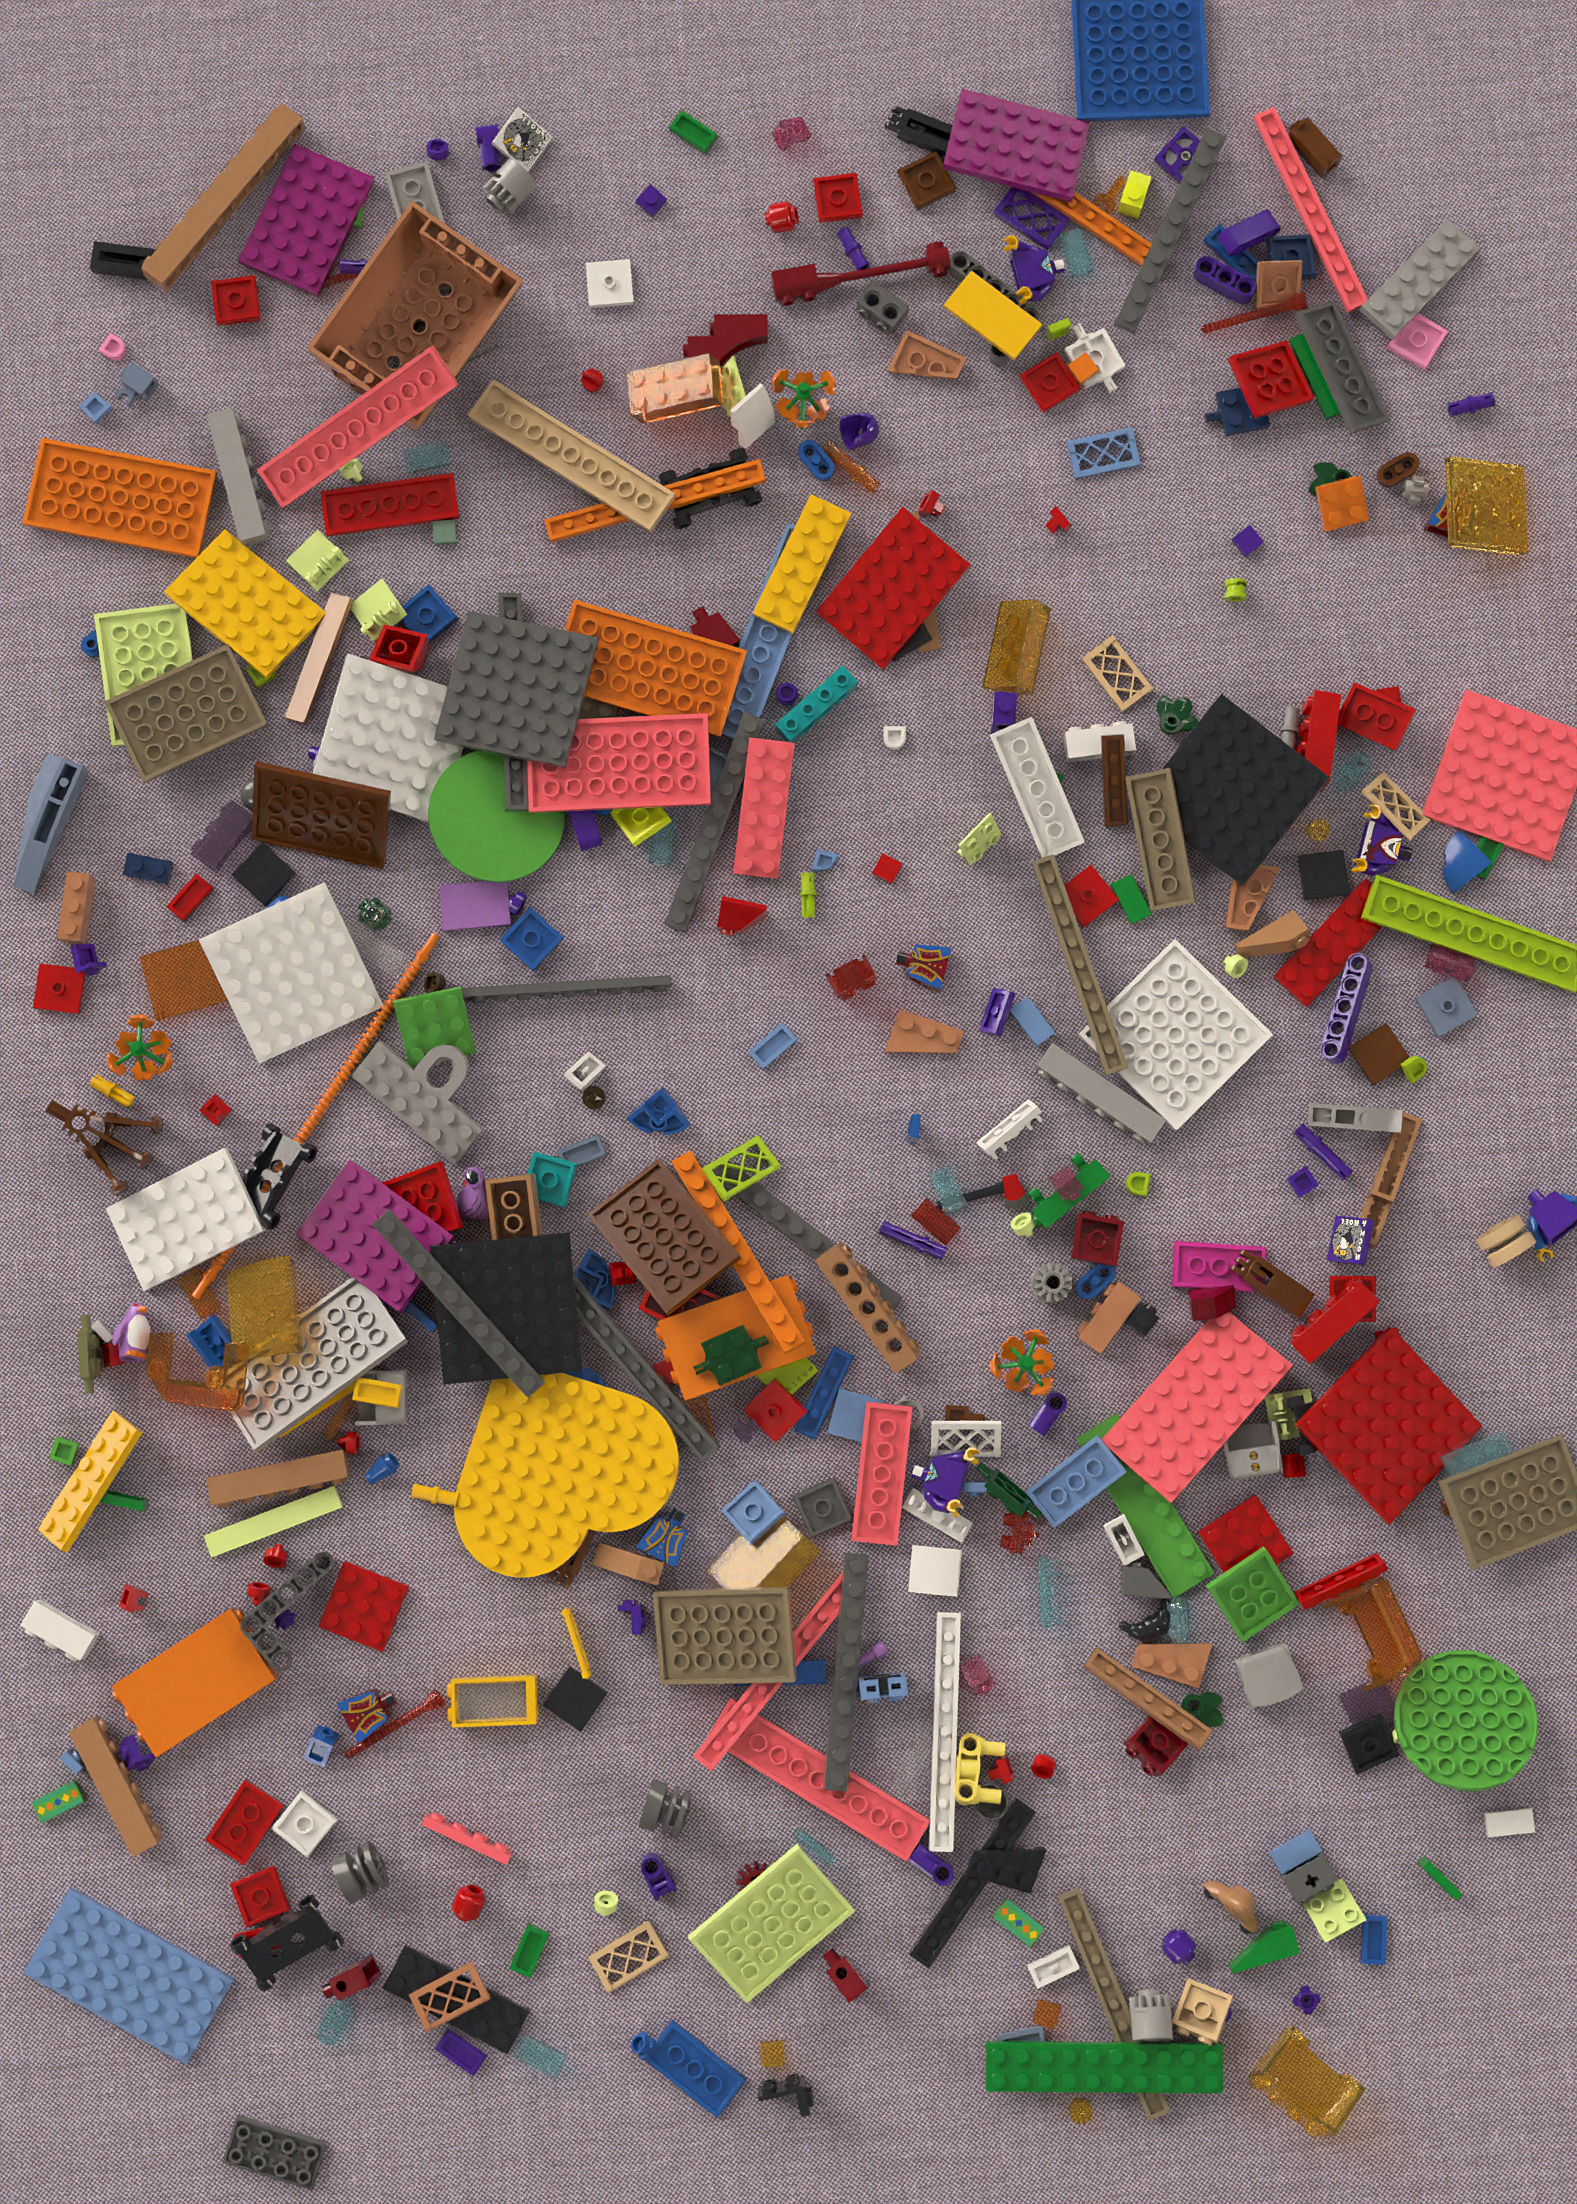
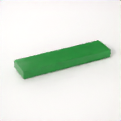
M1302 333L1290 338V346L1325 420L1341 414L1304 334Z

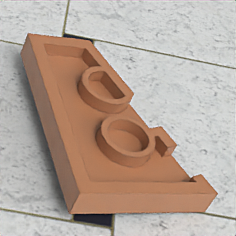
M906 330L887 372L957 380L967 358Z

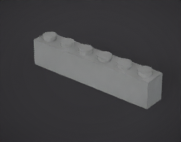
M233 408L206 414L239 541L246 547L269 541L268 533L271 532L268 519L264 520L262 512L266 510L262 498L258 499L257 491L260 490L257 478L252 476L251 470L254 469V464L251 456L247 457L246 449L249 448L246 436L241 434L240 428L243 427L240 414L236 415Z
M1054 1043L1050 1045L1035 1067L1039 1070L1037 1073L1048 1081L1051 1078L1058 1083L1056 1086L1065 1093L1070 1091L1075 1094V1099L1084 1106L1091 1105L1095 1108L1094 1112L1104 1119L1109 1117L1114 1121L1113 1125L1123 1132L1128 1130L1134 1134L1132 1138L1142 1145L1144 1143L1149 1145L1166 1122V1119Z

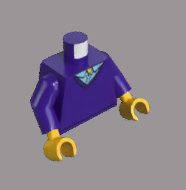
M1009 235L1003 239L1004 242L1009 244L1004 247V251H1013L1010 257V264L1017 287L1016 295L1022 297L1019 302L1023 305L1027 301H1041L1054 285V274L1065 272L1063 259L1050 261L1047 250H1041L1038 247L1020 242L1014 235Z
M970 1447L963 1452H953L932 1458L929 1469L915 1464L911 1478L924 1482L921 1494L924 1495V1499L933 1510L951 1513L955 1518L960 1516L956 1509L964 1508L958 1498L969 1467L967 1462L969 1461L974 1465L979 1463L978 1459L972 1458L974 1454H980L977 1449Z

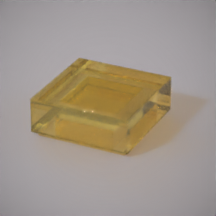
M783 2039L760 2042L762 2067L785 2065Z

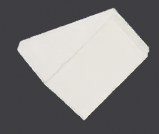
M588 1051L565 1072L564 1077L584 1093L606 1065Z
M1124 1514L1103 1525L1107 1538L1124 1566L1145 1555Z

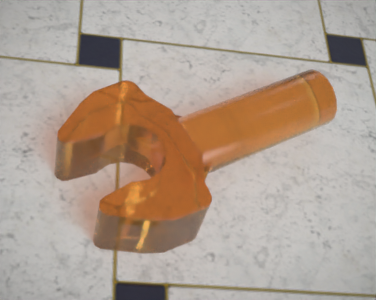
M1119 176L1106 194L1097 193L1094 205L1098 207L1100 203L1105 202L1108 206L1104 212L1107 214L1112 213L1116 207L1113 199L1126 182V179L1123 176Z

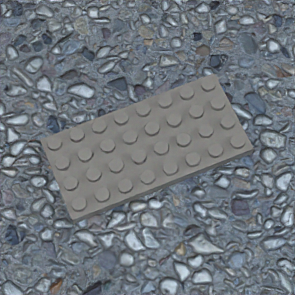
M351 1277L214 1377L211 1382L252 1449L258 1453L409 1341L381 1299L355 1278Z

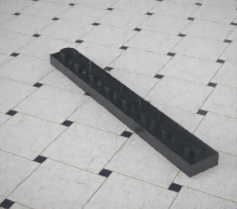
M1016 1797L980 1850H1010L1036 1811ZM965 1871L911 1949L909 1955L929 1969L988 1881L970 1877Z

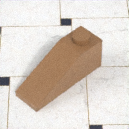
M1292 910L1237 943V954L1244 958L1291 952L1296 948L1304 947L1310 941L1309 928L1297 913Z
M598 1542L592 1563L594 1566L654 1585L659 1584L665 1562L659 1559Z

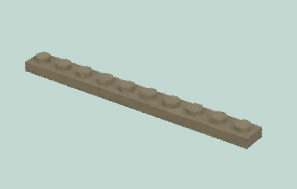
M1052 854L1034 860L1031 864L1105 1075L1128 1069L1055 857Z
M1076 1887L1057 1895L1116 2042H1135L1132 2041L1130 2011L1080 1888ZM1137 2093L1148 2121L1170 2113L1163 2093Z

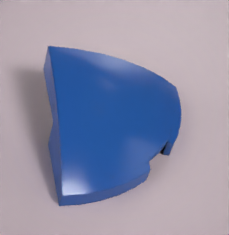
M1460 831L1451 838L1444 851L1446 860L1445 867L1442 870L1445 882L1449 890L1454 894L1491 864V861Z
M661 1087L626 1118L631 1124L644 1132L660 1131L664 1135L678 1133L691 1125L683 1111L664 1087Z
M588 1249L574 1275L603 1308L611 1310L615 1298V1286L611 1285L607 1272L609 1267L600 1255Z

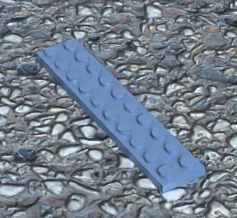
M787 523L755 607L795 527L793 524ZM753 612L739 648L747 650V655L722 736L734 740L744 712L761 718L793 635L753 616Z

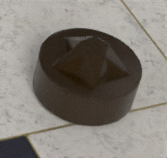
M437 972L429 973L424 981V989L427 993L440 991L446 985L444 975Z
M592 1086L584 1091L582 1100L587 1108L597 1110L604 1105L606 1097L602 1089Z

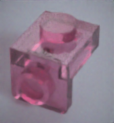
M803 117L781 120L772 132L780 151H786L790 144L808 141L812 136Z

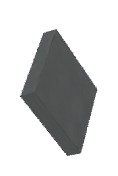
M834 1477L792 1495L810 1538L853 1520Z

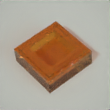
M1038 1998L1032 2023L1055 2029L1061 2004Z

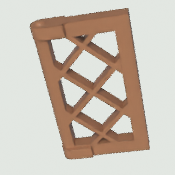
M473 1961L409 1994L427 2033L491 1999ZM469 1971L472 1977L470 1983L457 1979L459 1975ZM453 1981L449 1995L436 1991V1988L442 1984ZM455 1983L469 1987L465 2000L452 1996ZM471 1988L477 1989L481 1997L472 2002L467 2001ZM427 1992H431L432 1995L428 2006L422 2004L419 1997ZM434 1994L448 1998L444 2011L431 2007ZM450 1999L464 2003L462 2007L451 2013L446 2012ZM429 2010L443 2014L440 2019L432 2023L428 2018Z

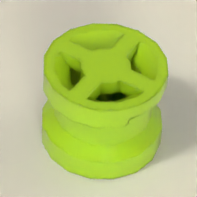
M1240 578L1225 580L1227 592L1224 594V599L1226 601L1241 602L1247 600V594L1245 593L1247 580Z

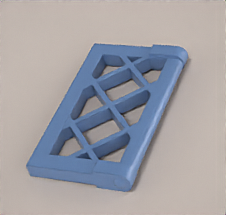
M1132 427L1068 440L1066 443L1075 479L1141 465ZM1127 435L1128 442L1124 446L1114 438ZM1109 440L1104 451L1092 444L1096 441ZM1112 442L1123 449L1117 459L1106 453ZM1087 444L1088 446L1082 455L1076 452L1075 446ZM1090 447L1101 453L1096 463L1084 457ZM1125 451L1131 454L1132 460L1119 461ZM1103 455L1115 462L1105 466L1097 465ZM1083 460L1093 466V468L1080 471L1079 463Z

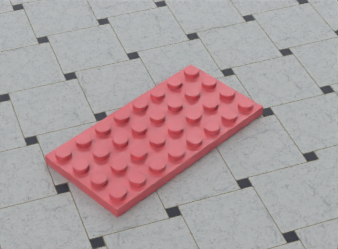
M708 713L579 719L566 769L527 761L529 812L711 805Z
M1230 1312L1216 1319H1209L1102 1440L1118 1459L1172 1504L1293 1365Z

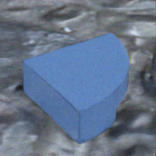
M817 849L811 872H823L830 869L837 862L839 855Z

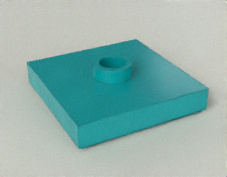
M533 1151L527 1174L536 1173L539 1201L566 1208L578 1163Z

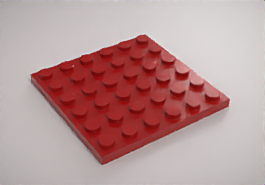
M1388 1327L1295 1424L1300 1432L1388 1525L1398 1517L1483 1427L1393 1327Z

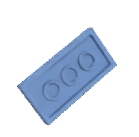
M1097 1434L1025 1492L1055 1528L1125 1474L1127 1470L1107 1447L1099 1434Z

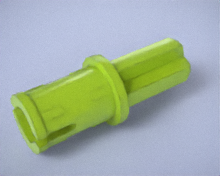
M804 872L800 874L801 893H799L802 902V917L814 918L815 897H817V893H815V873L811 872L809 875V872Z

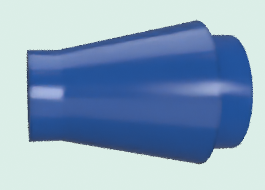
M390 1452L382 1454L371 1469L365 1473V1477L370 1484L374 1485L376 1482L396 1473L400 1464Z

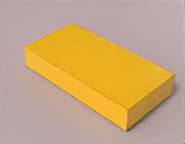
M359 1377L355 1382L352 1400L399 1408L403 1385Z

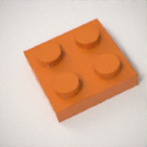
M1357 475L1315 487L1324 531L1369 520L1361 476Z

